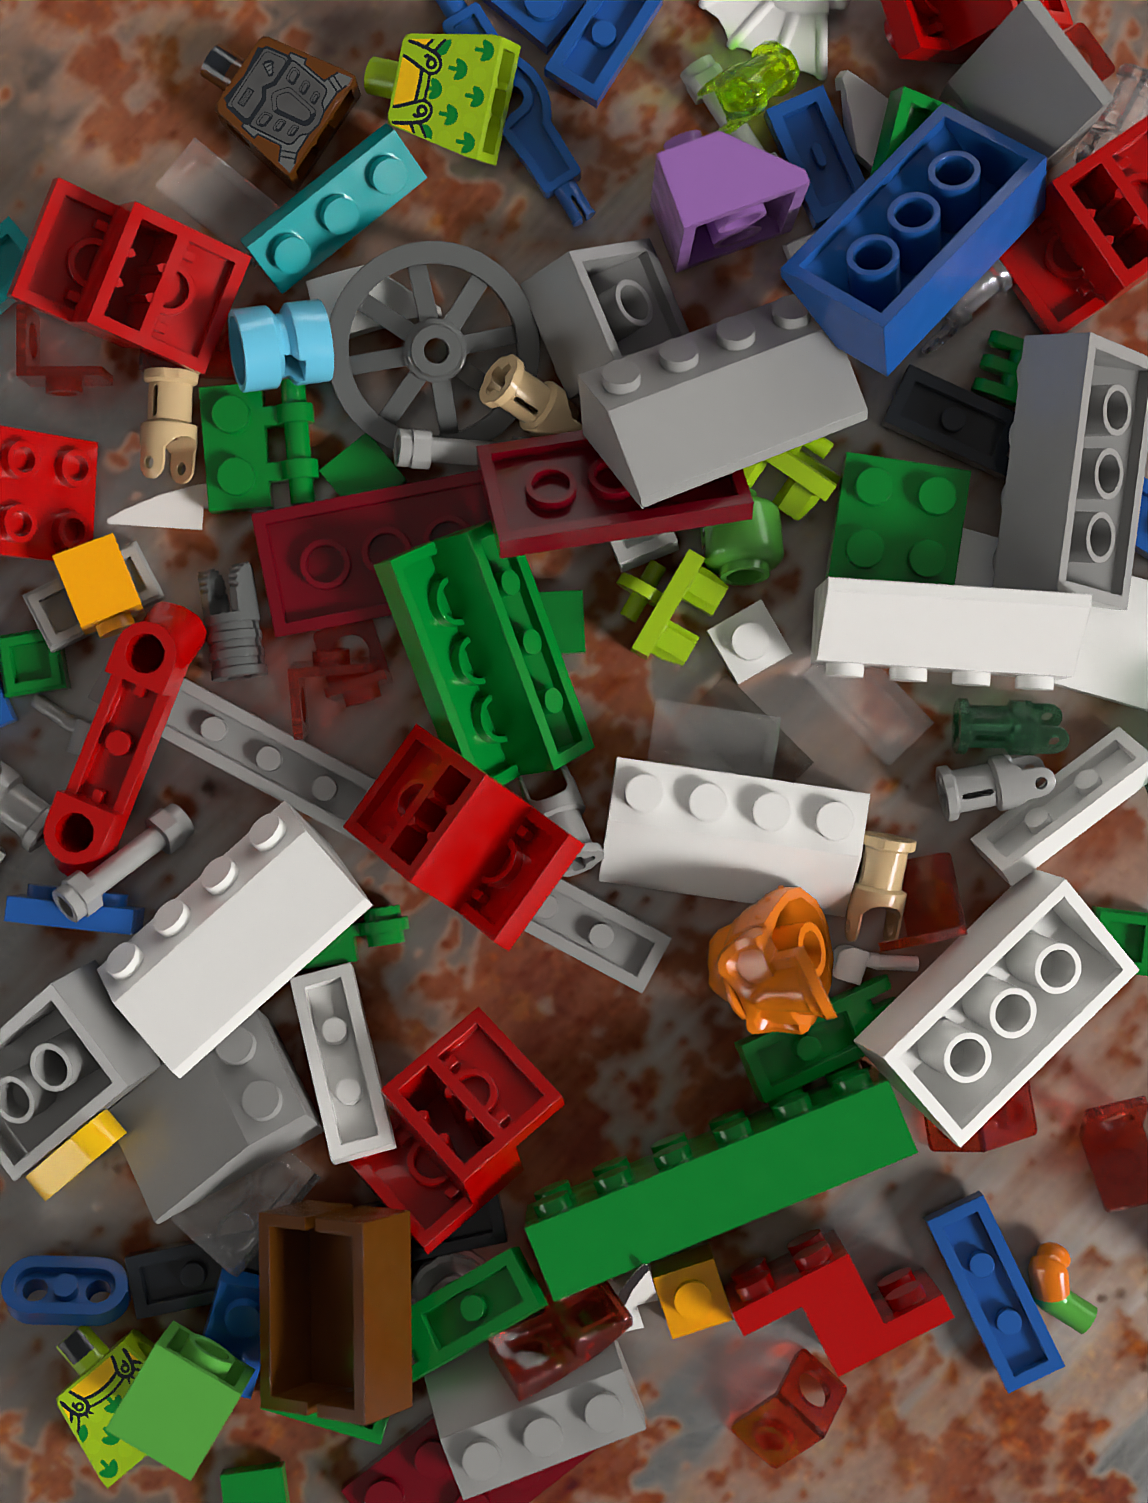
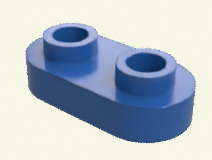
M28 1256L17 1261L7 1270L1 1284V1293L10 1315L21 1323L31 1325H107L116 1321L125 1313L132 1295L125 1269L117 1261L106 1257ZM37 1290L47 1291V1294L41 1300H27L29 1295ZM98 1292L110 1293L109 1297L102 1302L93 1303L90 1301L91 1297Z

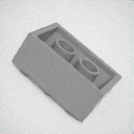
M598 1290L527 1317L424 1376L439 1438L463 1500L646 1429L643 1405L603 1302L601 1301L596 1306L601 1316L600 1330L597 1336L587 1344L565 1325L600 1297ZM541 1341L543 1353L549 1363L547 1367L550 1365L551 1368L537 1376L522 1382L543 1368L539 1366L541 1369L536 1371L537 1368L535 1367L539 1365L536 1363L535 1365L537 1366L532 1368L535 1361L533 1363L530 1362V1365H528L531 1359L528 1356L526 1362H524L526 1355L521 1357L522 1359L519 1358L505 1366L501 1363Z

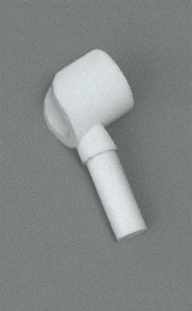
M841 944L833 951L832 976L856 985L861 984L866 967L876 970L917 972L919 968L918 956L884 955L868 952L847 944Z

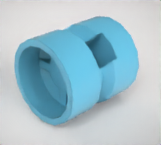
M321 300L287 302L282 305L277 314H274L266 305L236 308L229 311L228 340L236 382L243 393L276 389L279 387L282 379L286 377L295 386L330 382L334 373L333 339L328 315Z

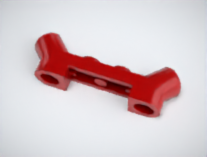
M169 602L156 603L141 622L133 623L124 629L115 642L104 670L111 674L66 790L56 792L45 820L43 831L45 845L52 856L55 857L54 863L58 870L66 876H70L76 870H80L86 875L119 850V841L188 667L206 642L207 631L202 620L197 614L184 606Z

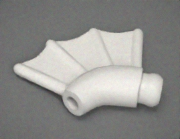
M699 0L698 5L720 21L728 38L726 43L728 49L734 50L739 48L752 52L764 62L772 75L796 70L813 75L819 81H823L828 75L829 9H845L850 5V0Z

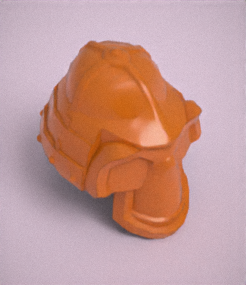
M779 885L778 889L767 893L762 899L746 908L732 923L718 929L709 941V987L730 1004L733 1011L742 1020L746 1019V1028L751 1034L783 1032L803 1035L809 1031L810 1026L815 1023L818 1017L826 1020L838 1018L828 998L832 984L834 962L827 920L817 900L801 887H784Z

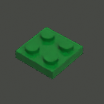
M846 452L843 458L825 579L834 577L955 585L971 470Z

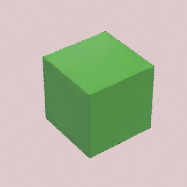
M173 1320L155 1344L105 1430L191 1481L256 1369L232 1356L227 1349L217 1342L196 1334Z

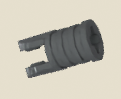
M249 561L231 565L232 568H229V574L227 575L230 584L229 594L232 612L229 609L228 595L225 592L227 588L225 587L222 575L215 571V569L198 572L204 627L207 629L206 641L210 651L208 654L209 663L212 666L211 680L213 682L245 680L268 674L267 664L264 662L265 650L262 647L261 641L263 636L259 626L261 619L254 571Z

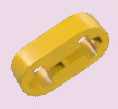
M106 1108L25 1178L42 1199L47 1201L122 1138L127 1131Z

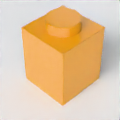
M113 533L52 555L85 635L95 631L98 632L100 639L118 635L135 623L133 617L145 613Z
M709 1244L650 1263L652 1278L672 1340L733 1320Z

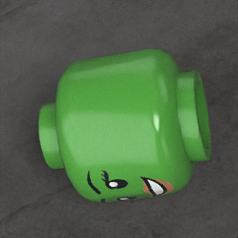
M751 488L749 489L754 501L753 517L751 520L700 527L702 556L705 557L704 563L706 568L719 575L724 583L730 585L760 583L769 578L770 571L776 568L784 558L782 523L778 506L767 498L758 497L757 492Z

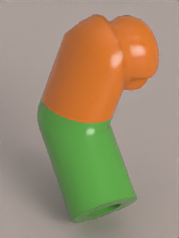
M1054 1242L1043 1243L1038 1247L1036 1256L1031 1257L1027 1269L1032 1298L1035 1304L1042 1310L1080 1334H1084L1094 1322L1098 1308L1070 1290L1069 1273L1066 1268L1070 1265L1071 1258L1066 1248Z

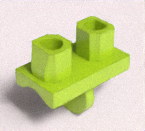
M822 437L743 468L748 486L752 487L768 463L773 465L789 477L772 502L781 511L799 521L816 505L820 498L825 502L827 501L841 476L801 448L805 446L824 459L834 444L825 437Z
M689 549L664 593L656 589L666 571V568L661 564L650 560L640 579L622 572L616 583L629 592L630 596L620 614L636 623L647 603L655 607L632 646L631 652L645 660L651 654L662 661L683 667L700 637L670 620L680 601L682 600L712 617L729 588L713 572L701 566L705 557Z

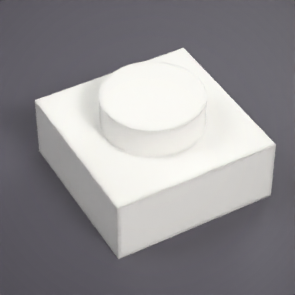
M762 600L757 601L706 631L736 686L792 654Z

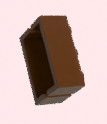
M304 1200L259 1212L261 1408L306 1416L317 1412V1418L368 1425L413 1407L410 1210L364 1205L353 1208V1204Z

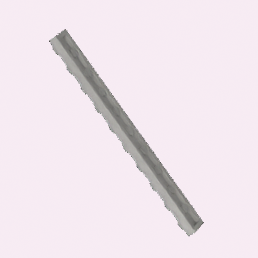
M108 660L88 696L89 699L100 704L111 676L110 673L104 671ZM184 677L161 735L162 738L282 802L285 800L293 808L361 843L344 829L343 825L376 779ZM562 878L524 930L640 993H643L672 939L671 936Z

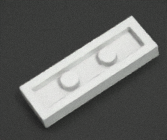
M1119 726L1054 775L1056 778L1055 787L1050 794L1027 800L1015 809L1006 811L970 839L979 855L1011 887L1148 783V750Z
M351 962L291 978V988L331 1161L337 1165L397 1148L387 1104L380 1091L382 1083L354 967Z

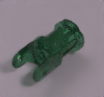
M957 698L954 703L952 744L955 754H965L969 748L1005 749L1008 755L1056 754L1063 751L1068 746L1070 740L1068 732L1064 728L1059 727L1063 716L1062 711L1055 704L1033 703L1029 700H1009L1006 706L970 705L967 698ZM1045 713L1052 714V717L1048 720L1041 718ZM1054 737L1060 739L1056 744H1049L1050 739Z

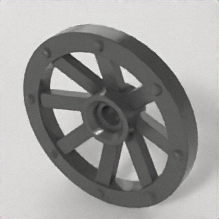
M421 241L401 245L380 254L365 264L349 280L340 293L330 316L329 323L334 349V373L331 383L337 398L351 419L365 433L393 450L396 431L399 428L395 425L426 381L431 382L439 435H433V437L492 441L514 422L516 417L501 407H496L476 423L464 429H458L450 379L455 376L479 393L486 375L466 360L467 354L516 344V357L524 363V370L537 378L540 361V340L538 327L530 310L528 299L515 279L503 267L483 253L467 246L444 241ZM427 264L447 265L471 274L444 319L438 318ZM404 268L408 270L419 322L415 324L369 294L386 277ZM488 286L504 305L512 325L463 335L460 331ZM357 310L402 339V347L349 356L350 331ZM433 338L441 339L446 346L445 357L437 363L430 362L424 354L425 344ZM407 366L409 372L381 412L377 414L363 398L353 375Z

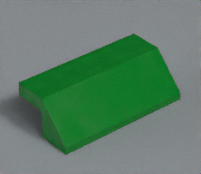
M491 520L420 544L374 565L439 740L503 785L521 775L555 771L595 748L526 555L500 559Z

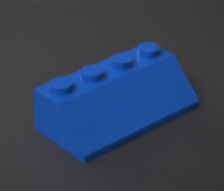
M942 103L780 268L781 277L837 348L887 377L1046 209L1047 156Z

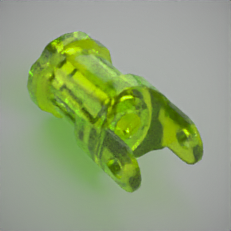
M767 40L753 49L751 59L744 64L733 63L712 78L697 92V95L703 96L715 91L727 121L726 124L715 132L720 130L726 134H731L764 112L768 100L773 96L782 97L795 89L800 72L798 63L788 48L783 47L775 40Z

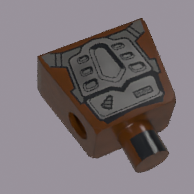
M263 36L257 41L246 59H243L224 45L217 44L207 55L200 72L203 78L224 91L214 109L223 126L295 192L299 190L361 96L356 77L350 72L267 36Z

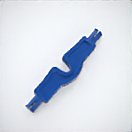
M435 0L446 17V20L442 23L444 34L498 35L477 2L468 6L464 0ZM519 57L511 93L519 94L523 98V102L506 119L502 139L527 169L543 197L550 199L556 196L571 220L573 227H577L583 224V217L573 201L586 221L592 218L596 212L592 209L576 183L581 179L580 167L552 123V109L548 90L537 71L528 62Z

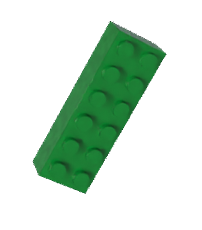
M860 1061L851 1062L826 1074V1084L806 1092L803 1091L801 1086L769 1101V1107L746 1116L743 1108L719 1115L708 1122L710 1131L696 1137L687 1139L685 1132L665 1137L650 1146L653 1154L629 1163L627 1156H620L606 1161L592 1169L594 1178L571 1187L569 1180L566 1179L539 1189L533 1194L536 1202L527 1205L524 1229L554 1302L917 1154V1148L889 1080L873 1065L862 1068Z

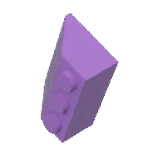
M700 130L679 134L663 145L664 151L657 153L650 205L675 273L790 232L810 184L806 170L720 130L703 137Z

